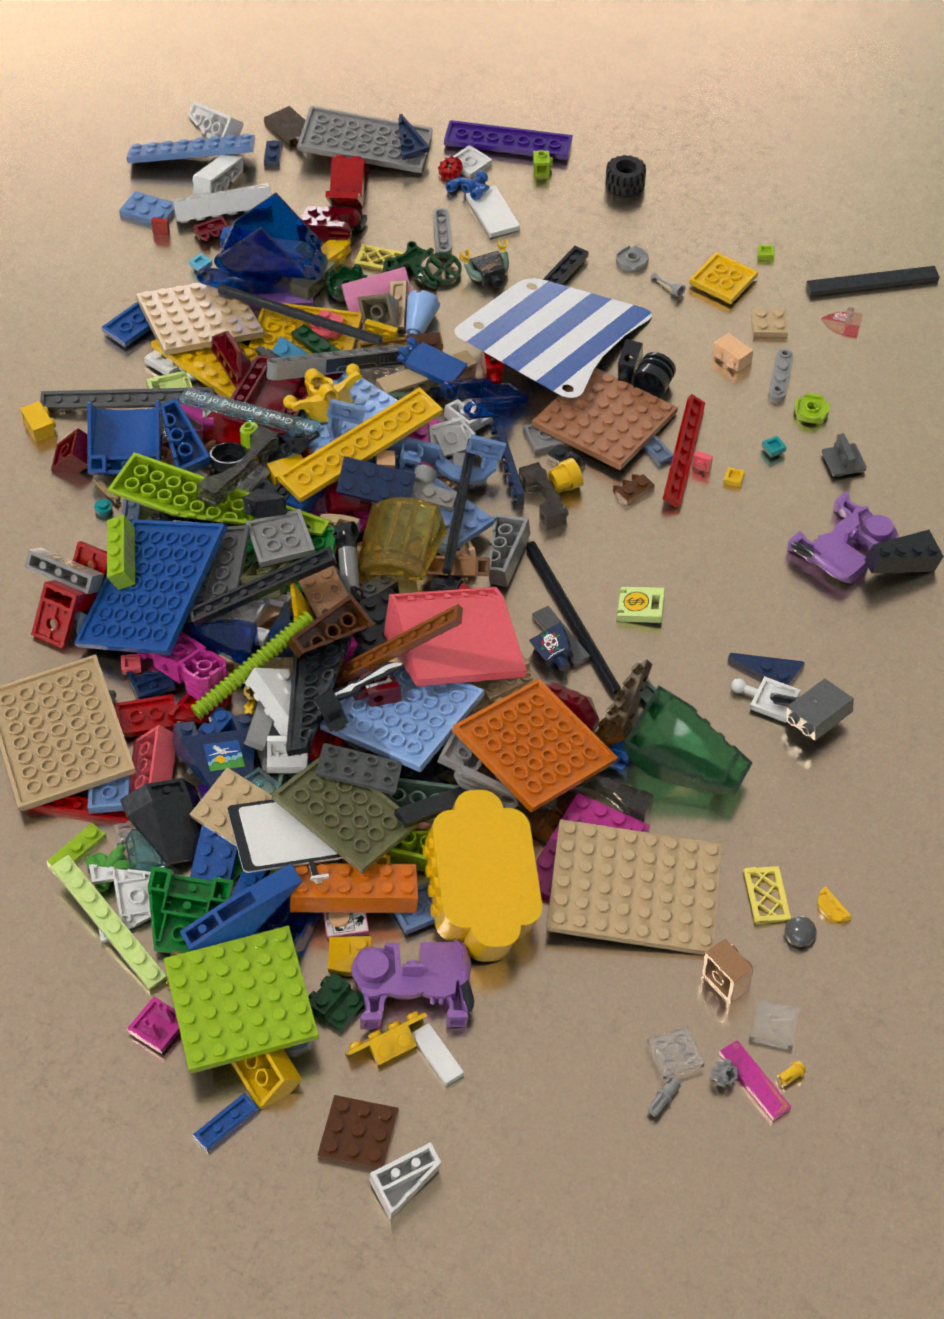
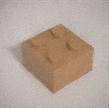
M723 939L705 952L702 974L731 1003L749 990L754 968L748 959H744L738 953L737 948L733 944Z

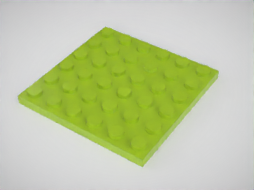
M289 926L163 958L190 1074L319 1039Z

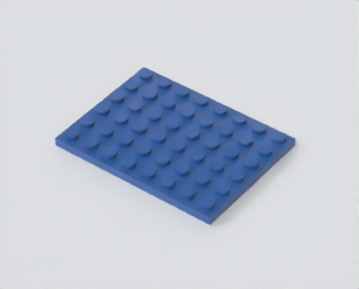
M133 519L131 524L135 527V584L118 590L106 575L74 644L80 648L171 655L187 620L189 610L196 600L228 529L225 524Z

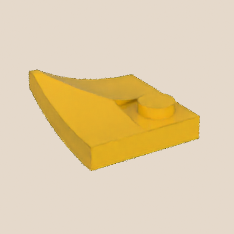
M371 936L329 937L328 972L352 977L351 967L358 952L363 948L372 947Z

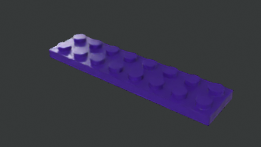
M450 120L444 137V145L465 148L472 146L475 149L533 156V151L543 150L549 151V156L552 158L568 160L573 135Z

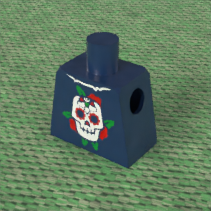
M561 622L529 640L550 668L558 666L560 671H564L570 667L568 659L573 657L574 653L568 634Z

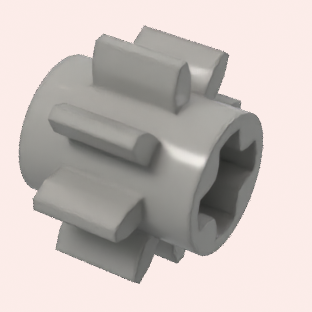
M716 1060V1063L711 1067V1079L717 1080L716 1085L732 1086V1083L738 1076V1067L732 1065V1060Z

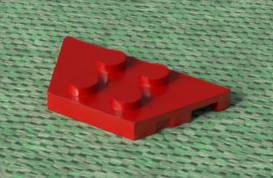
M187 693L168 713V720L194 721V723L209 724V716L217 707L214 706V710H209V714H205L204 718L201 719L191 709V705H195L197 699ZM227 695L228 698L223 699V702L218 703V706L225 709L231 703L232 695Z

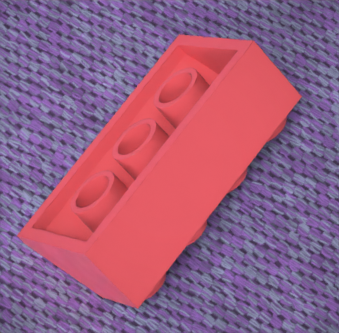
M158 725L134 740L132 761L136 773L131 775L130 793L147 783L173 779V766L175 764V747L172 742L173 732Z

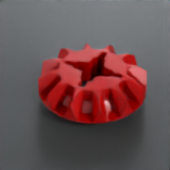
M452 155L450 158L445 157L444 161H440L438 173L444 179H454L462 172V161ZM449 164L452 166V171L448 168Z

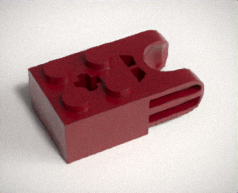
M308 206L296 224L300 241L327 242L329 240H348L352 235L350 226H356L361 220V215L354 208Z

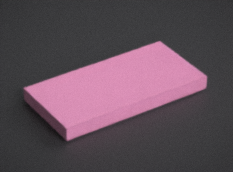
M405 267L341 284L348 311L361 312L357 299L358 296L390 294V281L407 280L409 295L412 290Z

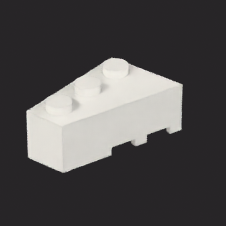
M431 1142L370 1173L369 1181L389 1220L440 1170L441 1160Z

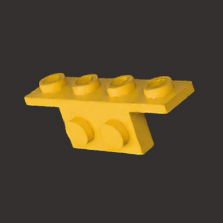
M416 1010L406 1015V1020L402 1022L396 1020L388 1024L387 1030L383 1032L376 1030L368 1034L369 1039L363 1042L359 1039L350 1043L349 1049L345 1050L346 1055H351L369 1046L376 1064L380 1065L417 1046L408 1026L427 1017L425 1012L418 1013Z

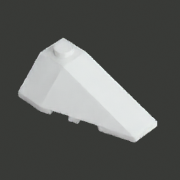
M193 101L188 114L208 139L213 136H218L219 138L226 137L227 135L240 136L244 126L243 122Z

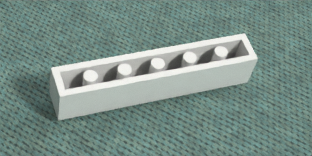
M268 183L172 200L177 222L180 221V223H188L191 219H196L197 221L205 220L208 216L218 218L226 213L228 215H235L238 213L237 211L243 210L244 212H252L255 208L264 210L273 205Z

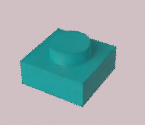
M778 436L762 441V447L770 457L786 452L787 447Z

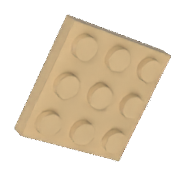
M226 768L193 809L190 816L236 846L227 812L228 807L236 804L271 800L272 795L231 769Z

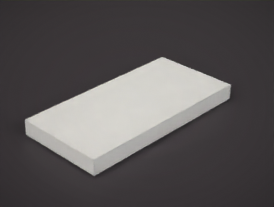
M496 186L490 187L477 200H473L470 193H466L467 201L490 238L520 230L518 221Z

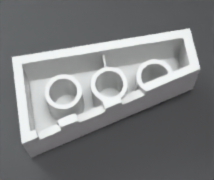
M238 154L221 155L194 174L193 196L226 191L229 183H233L242 173L244 156Z

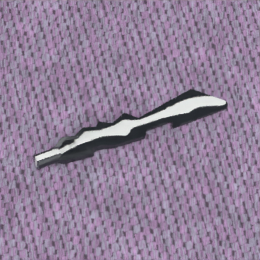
M384 662L358 682L351 681L345 687L338 688L334 693L338 701H342L360 692L363 686L372 681L378 682L401 669L404 665L397 662Z

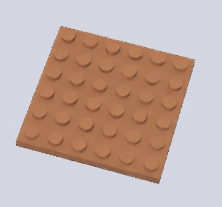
M594 368L580 396L567 398L559 395L532 421V427L621 470L677 413L678 407L637 387L634 388L629 383L618 381V378ZM569 385L564 391L572 392L574 388Z

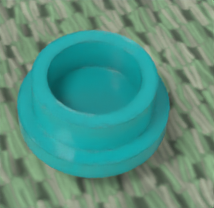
M100 499L94 504L95 511L101 516L110 514L113 507L108 499Z

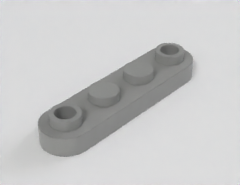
M437 208L433 212L436 253L446 252L451 254L450 214L445 208Z
M781 349L776 354L768 393L769 399L774 402H781L786 397L794 356L788 349Z

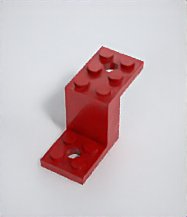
M336 155V157H332L330 191L325 192V197L330 205L363 207L365 174L369 172V167L361 156L346 158L344 155Z
M83 541L77 542L73 561L88 567L89 560L92 561L94 565L93 570L104 574L103 584L107 575V551ZM55 580L44 582L31 635L62 649L66 648L75 613L91 609L98 592L86 594ZM51 619H54L56 622L55 629L50 624Z

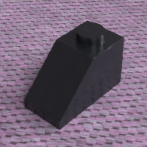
M258 488L242 497L245 514L264 518L287 514L285 497Z

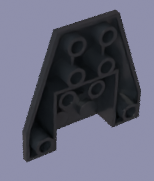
M183 778L147 783L121 798L120 802L127 818L167 865L194 860L202 824L190 816V813L201 801L194 785Z

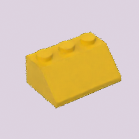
M284 1049L232 1063L259 1109H263L286 1097L302 1081Z

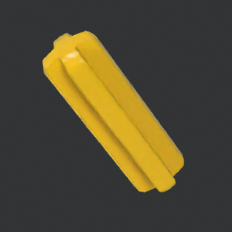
M249 699L244 706L245 714L250 713L252 715L255 712L257 706L256 699Z

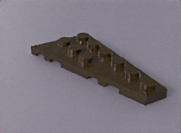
M648 660L640 663L637 662L632 666L631 674L623 681L624 686L617 692L614 697V703L607 708L605 718L598 724L599 728L594 734L607 747L621 742L628 737L626 730L630 729L632 725L629 720L636 714L641 699L639 692L644 690L645 685L643 682L648 678L653 665Z

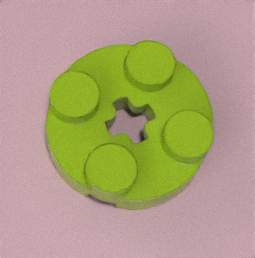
M815 393L804 394V397H798L794 406L796 419L807 423L822 424L828 417L830 410L829 402H826L823 396Z

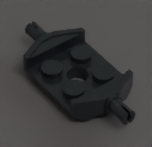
M315 430L310 435H306L302 431L301 434H295L292 439L282 443L277 449L271 450L264 463H261L262 466L267 468V463L282 459L285 455L290 456L295 451L300 455L312 441L320 437L319 432Z

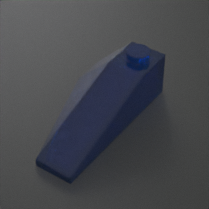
M237 619L232 620L231 623H223L222 620L216 621L214 624L205 622L196 627L192 622L184 624L185 634L204 645L207 649L233 662L240 664L244 661L247 662L248 657L251 658L253 653L256 654V651L260 650L257 623Z

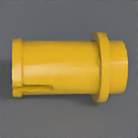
M793 1061L790 1067L777 1075V1078H781L779 1082L786 1087L799 1076L803 1077L806 1068L802 1062Z

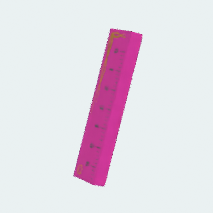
M738 1040L720 1050L719 1054L723 1059L732 1060V1065L738 1067L737 1077L772 1121L791 1110L790 1104Z

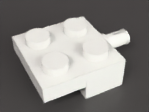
M471 398L462 402L457 399L445 405L444 417L446 419L452 420L461 417L473 431L493 421L494 417Z

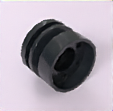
M647 353L632 376L633 387H637L658 398L662 397L676 374L674 362L662 353Z
M225 442L215 445L210 451L211 477L218 482L230 485L238 474L242 475L248 468V451L246 447L236 442Z

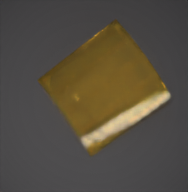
M409 497L389 498L373 504L370 509L358 557L359 580H372L375 574L403 575L405 580H423L447 534L438 505Z

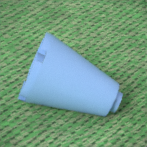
M416 290L409 293L406 316V333L408 335L424 334L440 308L437 296L424 290L421 293H416Z

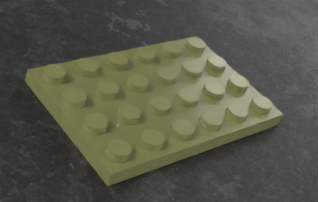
M317 758L272 793L271 799L360 873H364L418 828V824L405 828L394 815L395 809L399 808V806L381 791L316 776L315 773L319 758Z

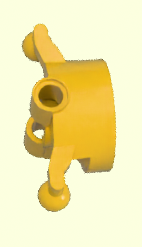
M353 363L349 364L346 368L348 377L338 384H334L331 378L325 377L315 368L307 370L304 377L308 396L304 400L297 401L296 397L287 395L283 400L284 406L288 409H293L295 412L300 409L305 410L307 418L312 422H328L329 417L326 414L331 398L353 404L350 389L356 381L362 378L359 366Z

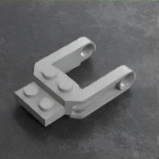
M452 732L437 762L456 770L454 777L459 787L468 791H490L500 799L504 808L515 809L519 800L503 783L478 772L482 762ZM505 796L512 797L514 801L508 800Z

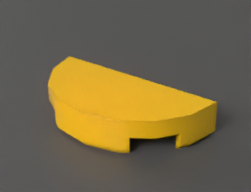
M825 886L820 891L817 900L820 913L826 919L833 922L844 923L851 920L852 915Z

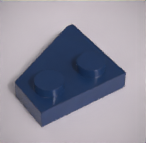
M133 671L126 672L137 699L155 697L176 689L172 678L161 671H144V674H133Z

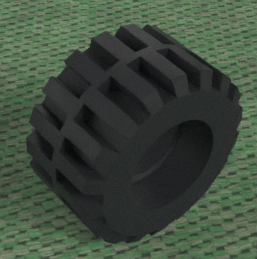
M622 155L608 161L605 183L612 193L631 196L643 190L646 178V165L641 159L632 155Z

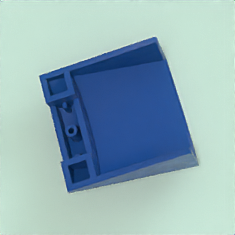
M156 400L155 408L114 410L97 409L91 402H88V474L117 476L134 452L161 461L163 420L160 405L162 403Z

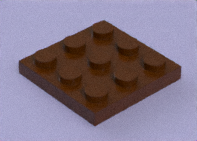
M334 1095L317 1154L318 1159L374 1171L385 1166L399 1108Z

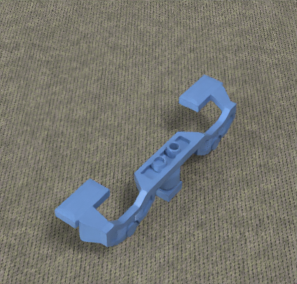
M331 398L326 414L329 417L327 426L330 435L329 442L343 435L341 429L344 421L358 425L361 424L366 407ZM471 434L466 452L483 457L480 467L472 468L469 484L486 482L488 477L497 471L498 460L501 461L506 443ZM405 437L385 449L395 451V454L400 455L399 470L414 473L415 468L420 465L421 461L435 464L434 469L443 476L457 483L460 482L462 466L454 465L447 460L440 445Z

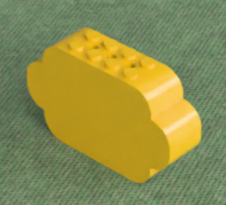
M469 790L463 792L457 798L452 810L444 811L435 818L425 839V846H423V857L427 858L425 874L426 878H429L430 881L428 896L432 897L430 913L431 917H434L437 932L442 938L449 942L460 940L467 947L469 956L477 961H498L509 953L516 940L522 939L529 934L542 912V900L530 823L527 817L519 810L503 808L500 799L490 791Z

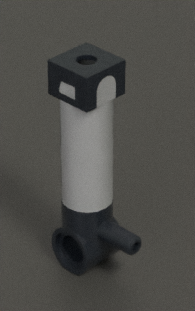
M351 521L335 525L333 536L338 542L340 580L348 595L352 594L358 602L364 599L363 590L360 589L356 542V539L359 537V530L356 523Z

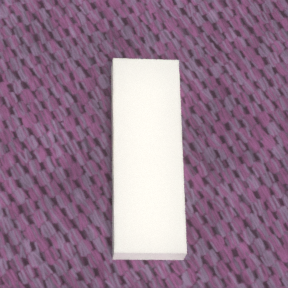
M429 1023L412 1032L417 1047L445 1086L464 1076V1071Z

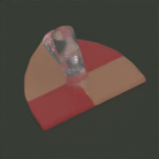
M849 307L847 312L828 314L822 317L821 320L833 331L857 338L863 314L855 313L854 308Z

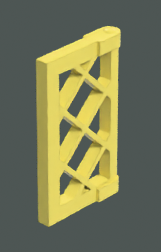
M362 244L354 265L359 264L363 268L383 271V265L376 263L382 261L384 264L385 259L394 258L404 252ZM380 253H384V254H388V255L382 257ZM377 254V256L379 257L378 259L372 261L369 258L370 256Z
M779 866L743 869L755 924L788 922L791 916ZM774 874L775 883L768 879L766 875ZM751 876H757L760 879L756 884H753ZM762 880L772 886L768 892L758 887ZM774 888L778 890L780 900L770 895ZM754 890L764 895L759 902L756 901ZM766 898L776 903L772 910L762 905ZM778 906L782 908V915L774 913ZM758 907L768 913L767 916H760Z

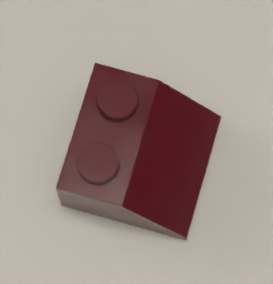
M77 428L56 445L51 466L52 472L79 473L83 469L88 468V438L85 432Z

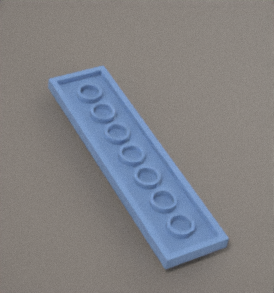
M245 133L241 136L227 135L222 138L213 136L210 139L196 138L189 141L188 139H181L177 142L167 140L163 143L150 142L144 145L135 143L130 146L126 159L127 163L250 153L254 150L256 139L255 135Z

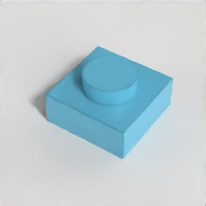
M202 253L189 260V266L200 274L213 266L212 260Z

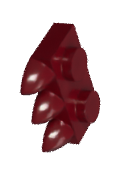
M221 216L194 225L193 232L199 241H208L209 237L212 236L218 238L219 234L222 233L223 227H229V225Z

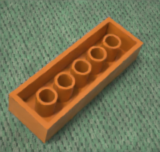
M314 863L317 875L329 874V879H323L322 883L319 884L311 881L312 875L308 864L294 866L303 882L290 895V912L416 913L418 902L416 864H373L364 873H360L351 864Z

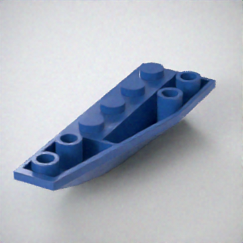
M289 864L229 898L182 929L180 933L191 951L254 935L303 881L293 864Z

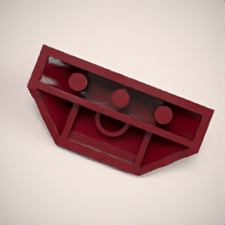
M225 331L212 336L211 351L234 387L237 388L252 362L247 358L244 349H241L230 332Z
M555 682L545 684L591 731L596 727L600 719L590 696Z

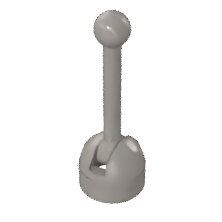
M657 273L651 274L652 279H657L671 287V292L676 297H681L684 294L685 285L681 283L671 284L659 277Z

